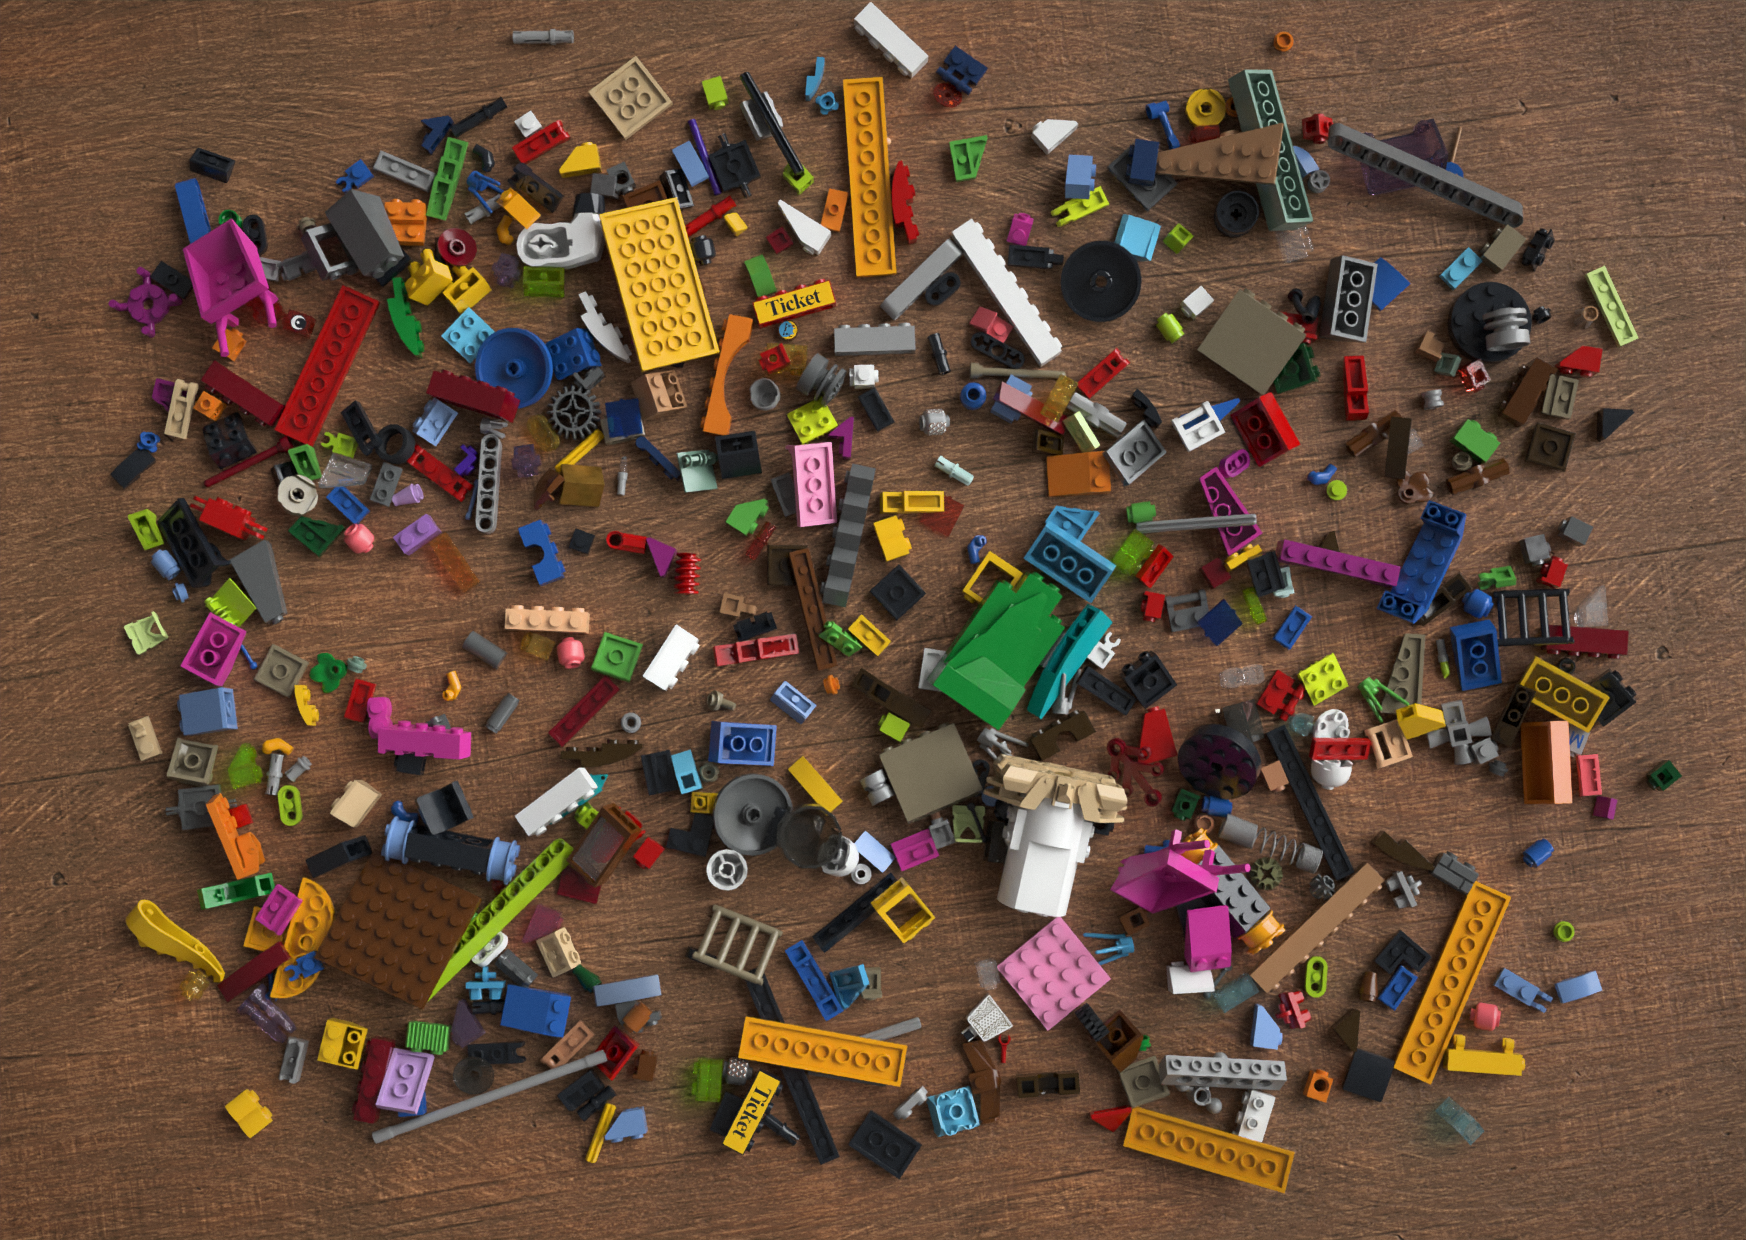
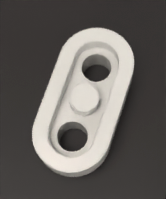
M500 931L472 958V961L480 967L487 966L505 949L508 944V937Z

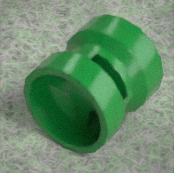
M233 210L221 212L218 218L220 225L232 218L242 230L243 220Z

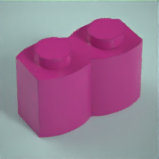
M387 697L368 699L367 712L371 718L368 730L372 739H378V729L393 725L390 719L392 705Z

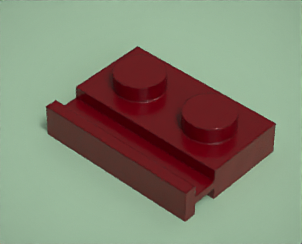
M567 866L562 872L557 894L597 904L602 885L594 888L586 882L579 872L575 871L571 866Z

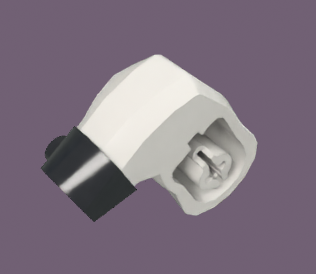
M595 193L575 195L572 217L574 218L571 223H533L528 229L524 228L517 240V251L522 261L530 266L556 269H571L598 262L601 259L605 246V238L598 217L599 214L606 213L604 196Z

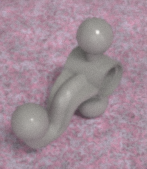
M1217 1052L1213 1055L1214 1058H1228L1223 1052ZM1175 1085L1178 1091H1186L1189 1101L1201 1106L1206 1105L1207 1110L1211 1114H1217L1221 1111L1222 1103L1218 1098H1211V1093L1208 1090L1209 1087ZM1200 1090L1201 1096L1196 1099V1094Z

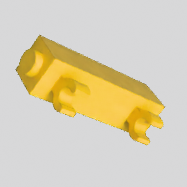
M1454 1034V1048H1446L1443 1058V1068L1450 1071L1522 1076V1071L1525 1069L1523 1055L1513 1053L1514 1039L1511 1038L1502 1039L1503 1052L1464 1049L1465 1036Z

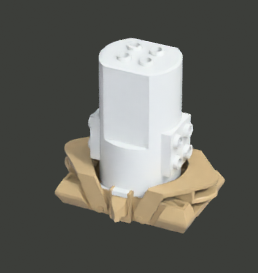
M1000 754L993 762L996 777L986 778V781L994 785V788L984 789L983 791L987 796L1012 804L1007 810L1008 825L1004 826L1002 838H1005L1004 841L1008 846L997 900L1023 913L1031 912L1044 917L1065 916L1078 862L1084 863L1085 858H1088L1090 853L1088 842L1089 838L1093 837L1095 829L1092 826V822H1124V817L1117 814V812L1127 809V797L1124 788L1116 784L1115 779L1110 775Z

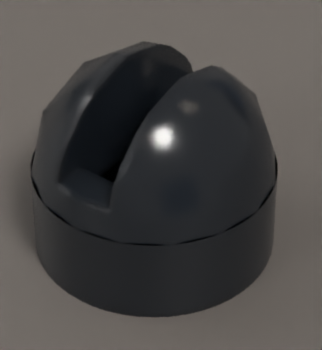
M1562 658L1558 663V668L1571 674L1575 671L1576 665L1570 658ZM1563 663L1571 664L1570 667L1562 666Z

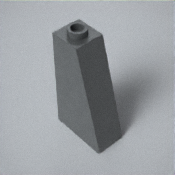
M263 540L230 560L264 622L275 625L283 621V616L288 613L270 541Z

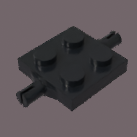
M725 133L722 136L719 135L718 138L722 147L717 152L709 154V158L722 189L726 193L740 188L744 199H747V195L748 197L752 196L747 185L761 178L747 142L743 140L738 143L729 144Z

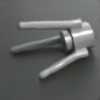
M1081 669L1077 670L1069 699L1065 697L1066 674H1062L1060 697H1057L1050 707L1053 708V713L1069 714L1077 688L1076 681L1080 676Z
M986 727L977 739L981 743L979 747L984 749L994 760L997 759V756L989 748H992L993 745L1011 754V750L996 741L998 739L996 736L1025 747L1029 746L1026 742L997 732L993 728L989 730Z

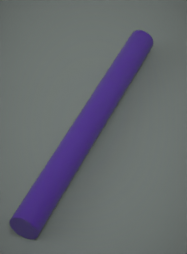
M691 119L688 121L704 168L709 176L708 179L714 195H720L722 191L695 119Z

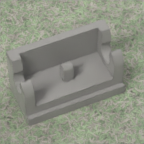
M288 1037L278 1077L279 1080L286 1079L289 1080V1083L294 1084L300 1081L309 1040Z

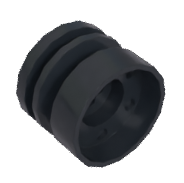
M1233 191L1224 195L1216 206L1213 216L1214 225L1217 230L1230 238L1242 237L1249 233L1259 215L1256 200L1250 194L1243 191ZM1233 212H1236V215L1240 216L1236 221L1234 220V217L1231 216Z

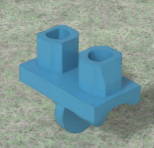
M488 966L483 967V972L475 973V978H482L483 981L466 982V989H469L470 1000L482 999V989L489 988V999H501L503 988L506 987V980L489 981V978H496V972H489Z

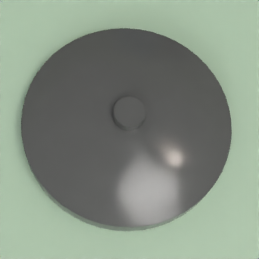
M744 774L729 781L718 793L712 811L713 826L719 839L731 850L750 856L765 854L779 846L788 835L793 820L792 802L787 791L779 782L762 774ZM781 807L787 810V814L782 819L784 822L778 837L776 836L775 838L777 839L775 846L770 847L765 845L763 841L765 835L768 836L767 830L771 819L775 817V808Z

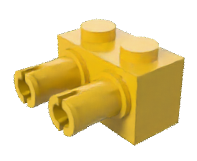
M425 249L423 253H420L423 265H420L418 262L410 263L408 270L411 277L404 283L409 298L427 306L453 281L449 267L435 261L431 249Z
M453 266L452 271L459 279L454 283L451 282L443 292L448 302L460 315L468 307L472 308L492 291L486 280L474 267L468 270L465 266H459L460 269Z

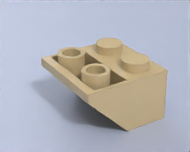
M364 780L350 781L343 791L345 793L341 799L338 797L331 805L333 809L330 814L352 827H358L383 794Z

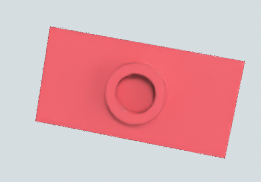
M1598 754L1576 756L1580 796L1602 795Z

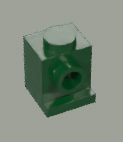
M1662 760L1659 765L1646 774L1648 778L1646 782L1651 789L1664 791L1682 775L1670 760ZM1659 773L1662 775L1661 780L1657 777Z
M1179 788L1170 809L1171 812H1174L1173 817L1183 821L1186 818L1191 819L1200 796ZM1183 802H1187L1189 804V807L1186 810L1182 808Z

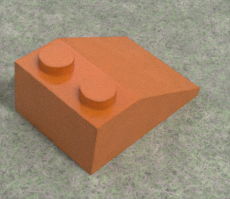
M1104 451L1046 457L1048 496L1109 494L1111 492L1110 465L1102 454Z

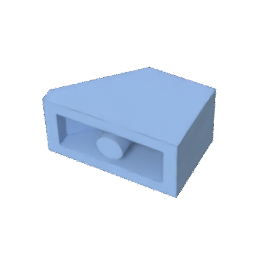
M1255 1004L1250 1045L1278 1050V1045L1282 1043L1280 1028L1262 1005Z

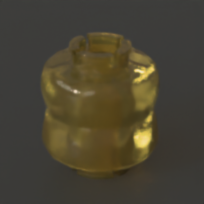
M198 969L196 972L189 971L179 985V988L183 991L181 995L190 1001L193 998L199 1000L210 985V982L206 979L208 975L203 974L204 972Z

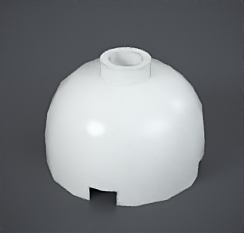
M1312 760L1311 774L1316 782L1322 785V788L1332 790L1334 787H1339L1349 780L1353 763L1350 760Z
M842 835L829 837L828 839L830 840L826 844L823 843L820 847L818 864L822 867V871L836 877L846 876L853 872L858 864L859 852L857 847L850 839Z
M725 849L718 851L708 862V879L719 889H736L747 877L748 867L746 860L740 853L734 850Z

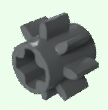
M1318 874L1309 883L1311 885L1309 888L1310 893L1316 899L1323 897L1326 901L1335 892V884L1329 876L1321 877Z

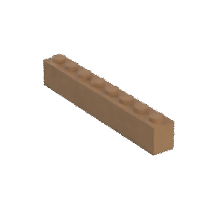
M1367 862L1359 865L1354 870L1355 873L1350 874L1335 889V892L1329 899L1323 900L1247 973L1263 992H1274L1280 986L1278 983L1280 980L1291 976L1295 971L1293 968L1298 963L1300 965L1309 958L1308 954L1313 949L1317 950L1323 945L1324 942L1322 940L1327 935L1332 936L1339 929L1337 926L1342 921L1346 922L1353 916L1352 911L1356 907L1361 908L1368 901L1366 898L1371 893L1375 894L1382 888L1381 883L1384 879Z

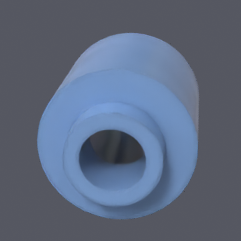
M158 550L152 555L151 564L163 578L166 577L168 580H171L181 572L180 565L167 550Z

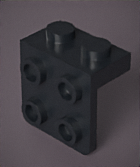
M238 412L217 420L202 429L209 455L220 470L257 453L256 447L246 434L242 418Z
M458 780L415 799V804L429 834L441 833L474 818Z

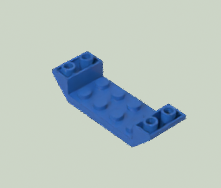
M1430 500L1420 517L1424 524L1399 573L1397 586L1393 587L1391 592L1385 590L1377 606L1378 610L1413 624L1428 611L1460 545L1466 520V513Z

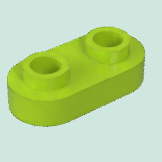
M283 786L278 792L280 818L285 825L294 826L299 824L303 817L300 792L295 786ZM288 792H292L293 797L291 799L287 798ZM291 812H294L296 815L294 819L289 817Z
M1319 956L1310 957L1306 962L1304 989L1308 995L1315 998L1321 997L1325 993L1327 983V962ZM1317 962L1319 964V968L1317 970H1314L1313 964ZM1313 983L1318 985L1316 990L1311 989Z

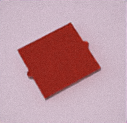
M944 495V512L923 513L919 522L932 528L933 532L938 531L949 537L965 505L953 500L951 496L947 497Z

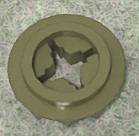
M1260 858L1253 863L1250 869L1251 880L1256 887L1263 890H1271L1278 886L1283 878L1282 867L1278 861L1272 858ZM1260 868L1265 870L1271 869L1270 875L1273 880L1268 877L1262 879L1264 874Z

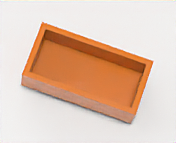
M1568 721L1522 723L1520 729L1524 804L1572 803Z

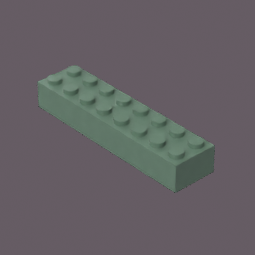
M1243 70L1228 79L1242 132L1279 123L1284 124L1275 185L1256 183L1269 231L1297 230L1313 222V217L1272 70Z

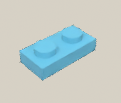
M1468 247L1439 277L1454 290L1483 260Z

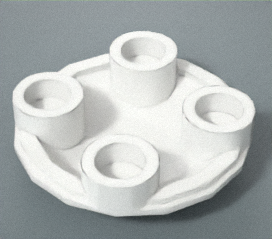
M1338 709L1325 711L1314 724L1313 737L1348 738L1350 730L1348 729V718L1345 713Z

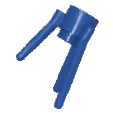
M473 171L467 178V185L470 186L468 191L475 195L489 213H492V209L477 191H484L486 187H489L502 194L504 190L497 187L500 186V182L482 175L478 171Z

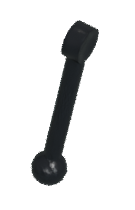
M970 802L967 805V808L972 812L977 828L981 835L980 838H982V842L985 843L988 841V837L984 835L983 829L979 822L978 816L975 811V803Z

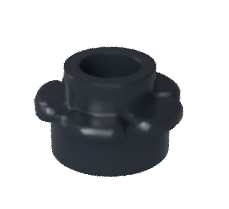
M1544 306L1535 309L1532 319L1537 324L1548 321L1552 317L1550 314L1551 309H1546Z

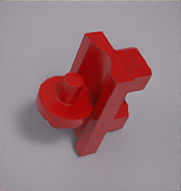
M1282 992L1278 994L1281 1004L1278 1005L1280 1012L1275 1014L1276 1018H1283L1284 1023L1289 1024L1291 1029L1306 1027L1305 1023L1311 1020V1015L1307 1009H1299L1298 1004L1304 1001L1302 992Z

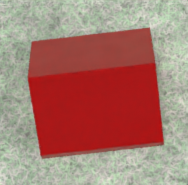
M614 1026L595 1051L604 1050L607 1062L596 1066L613 1081L640 1044Z

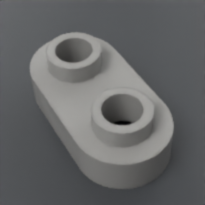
M920 1086L892 1114L898 1120L900 1118L905 1120L913 1112L911 1109L916 1104L920 1106L928 1098L926 1096L928 1091L923 1086Z

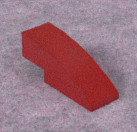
M1364 355L1344 356L1343 384L1346 421L1366 420L1369 414Z

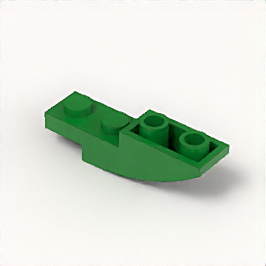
M401 277L392 278L395 298L387 299L392 321L402 341L420 359L422 358V352L425 351L423 340H420L419 333L422 332L420 320L417 321L414 315L409 316L411 314V305L406 299L408 293L404 280Z

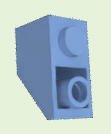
M644 1106L624 1109L605 1135V1140H611V1143L623 1141V1137L631 1136V1139L644 1137L643 1134H646L648 1131Z

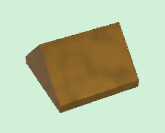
M561 464L560 475L565 480L560 484L559 504L600 507L605 486L602 468Z

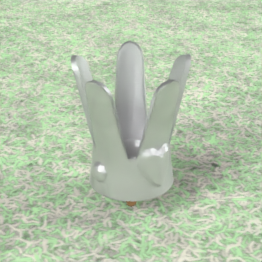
M1587 306L1576 310L1575 313L1581 314V316L1574 323L1578 325L1586 321L1585 328H1588L1592 321L1598 318L1599 312L1597 308Z
M482 418L481 424L476 425L480 426V433L493 434L503 439L505 434L493 429H502L507 427L508 424L496 422L502 421L500 419L490 420L489 418Z

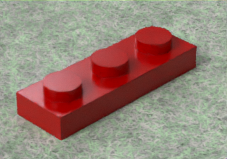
M1312 738L1309 757L1312 760H1367L1371 740L1369 738Z

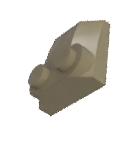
M177 738L167 777L179 783L208 786L213 778L212 771L218 745H209Z

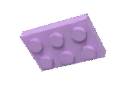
M394 1048L378 1095L376 1107L417 1115L435 1058L434 1055Z

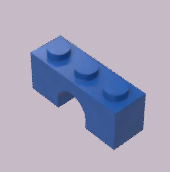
M538 520L518 528L525 548L529 549L539 546L544 550L543 560L532 566L539 585L544 586L564 578L563 572H566L563 562L558 561L556 554L559 552L555 542L551 543L548 536L551 535L548 524Z

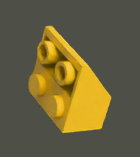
M337 1018L328 1019L317 1061L358 1070L368 1029L350 1021Z

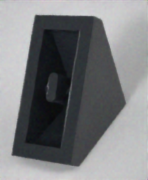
M1603 408L1597 411L1596 439L1599 442L1605 440L1635 412L1630 409Z

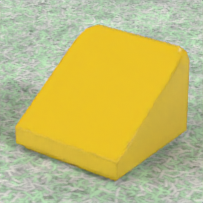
M737 213L724 216L726 225L736 237L747 230L746 224Z

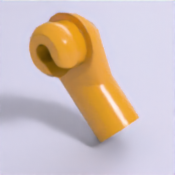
M504 215L499 223L497 235L502 244L511 245L514 238L512 235H509L508 228L513 219L507 215Z
M456 671L446 674L449 686L442 693V697L446 701L456 699L461 690Z
M280 738L266 740L262 744V752L267 755L275 750H280L288 756L294 749V747Z

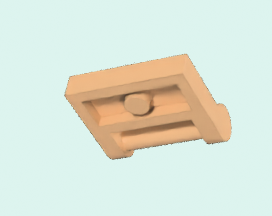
M1398 719L1364 730L1365 735L1371 740V746L1377 760L1375 763L1377 769L1413 757L1408 741L1398 724ZM1381 731L1390 756L1388 759H1384L1376 736L1377 732Z

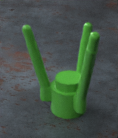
M1368 677L1358 685V689L1380 723H1383V719L1378 710L1381 711L1382 707L1374 697L1379 692L1378 687L1399 702L1409 706L1407 701L1381 684L1378 679L1373 681Z

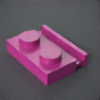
M929 829L891 843L901 871L939 856Z
M276 884L255 920L268 929L273 930L277 935H282L303 900L297 898L295 894L282 885Z

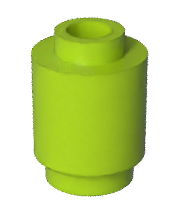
M1165 313L1157 319L1159 323L1156 327L1171 344L1184 335L1182 326L1173 314L1168 315Z

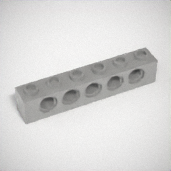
M1165 1055L1159 1064L1160 1083L1163 1085L1280 1090L1287 1081L1284 1061Z

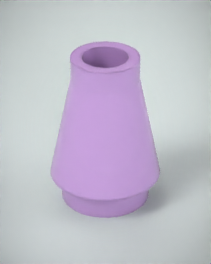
M410 484L394 494L392 501L395 506L419 503L424 498L423 491L419 484Z

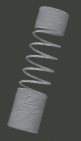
M1229 813L1223 819L1218 833L1219 838L1247 849L1250 848L1251 850L1258 835L1264 829L1265 834L1260 854L1267 840L1274 833V844L1270 857H1272L1278 842L1284 837V847L1280 861H1282L1289 844L1294 841V851L1289 864H1292L1297 851L1303 845L1297 858L1296 867L1312 874L1318 869L1323 854L1322 850L1305 843L1300 844L1296 849L1295 839L1290 840L1286 845L1285 835H1282L1276 842L1275 831L1271 832L1266 838L1265 827L1261 828L1257 833V824L1240 819Z

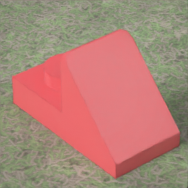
M979 307L969 324L1004 343L1014 326L997 316L998 313Z

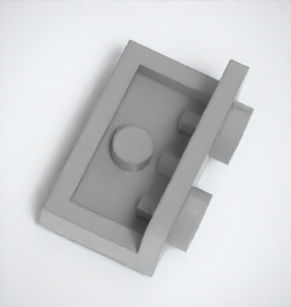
M767 91L762 92V96L782 129V118L778 115L772 98L769 97ZM752 99L742 102L739 106L756 141L772 136Z

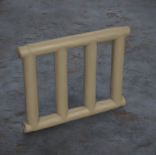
M714 904L712 907L714 913L699 949L693 953L692 958L752 983L762 985V976L776 941L783 935V931ZM722 915L732 919L717 959L705 955ZM742 923L751 927V930L736 966H732L724 961L739 924ZM762 931L769 934L770 937L756 972L752 974L743 970L758 932Z

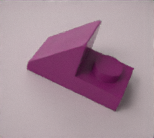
M849 417L828 435V438L844 439V442H840L839 454H843V459L851 460L854 417Z

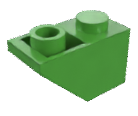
M761 499L736 505L726 520V524L746 537L749 533L753 534L758 527L757 520L760 516L763 518L769 510L767 506L768 501Z

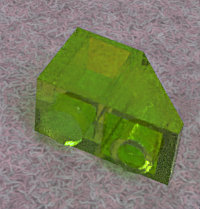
M250 743L241 744L228 768L233 789H241L262 782V770L260 766H257L255 760L257 753L254 746H251Z

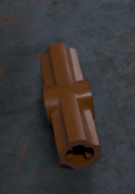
M1394 410L1378 422L1375 421L1363 429L1359 435L1347 441L1345 446L1349 454L1355 458L1371 446L1374 447L1385 440L1389 435L1391 416L1402 417L1400 413Z
M1504 457L1485 465L1480 464L1466 470L1464 473L1446 479L1447 488L1452 495L1471 488H1478L1490 483L1494 479L1510 474L1509 466Z

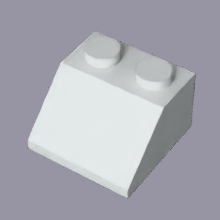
M1183 961L1171 962L1172 966H1166L1168 991L1171 993L1215 991L1211 970L1190 972L1188 965H1184Z

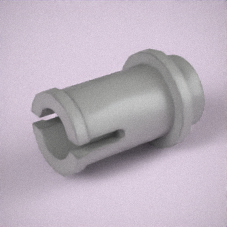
M305 756L298 757L297 762L285 774L294 782L305 770H310L312 764Z

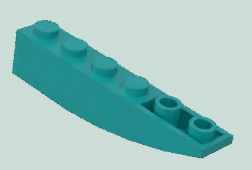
M1087 603L1065 633L1040 676L1027 707L1028 712L1040 719L1044 717L1060 695L1062 674H1066L1067 685L1113 623L1100 609Z

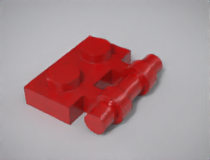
M1276 670L1256 705L1272 715L1275 714L1277 709H1280L1283 712L1279 718L1286 722L1289 716H1292L1295 712L1294 708L1298 701L1303 699V693L1306 688L1304 685L1299 684L1296 690L1293 689L1291 686L1295 680ZM1288 693L1292 697L1288 704L1285 705L1281 702Z

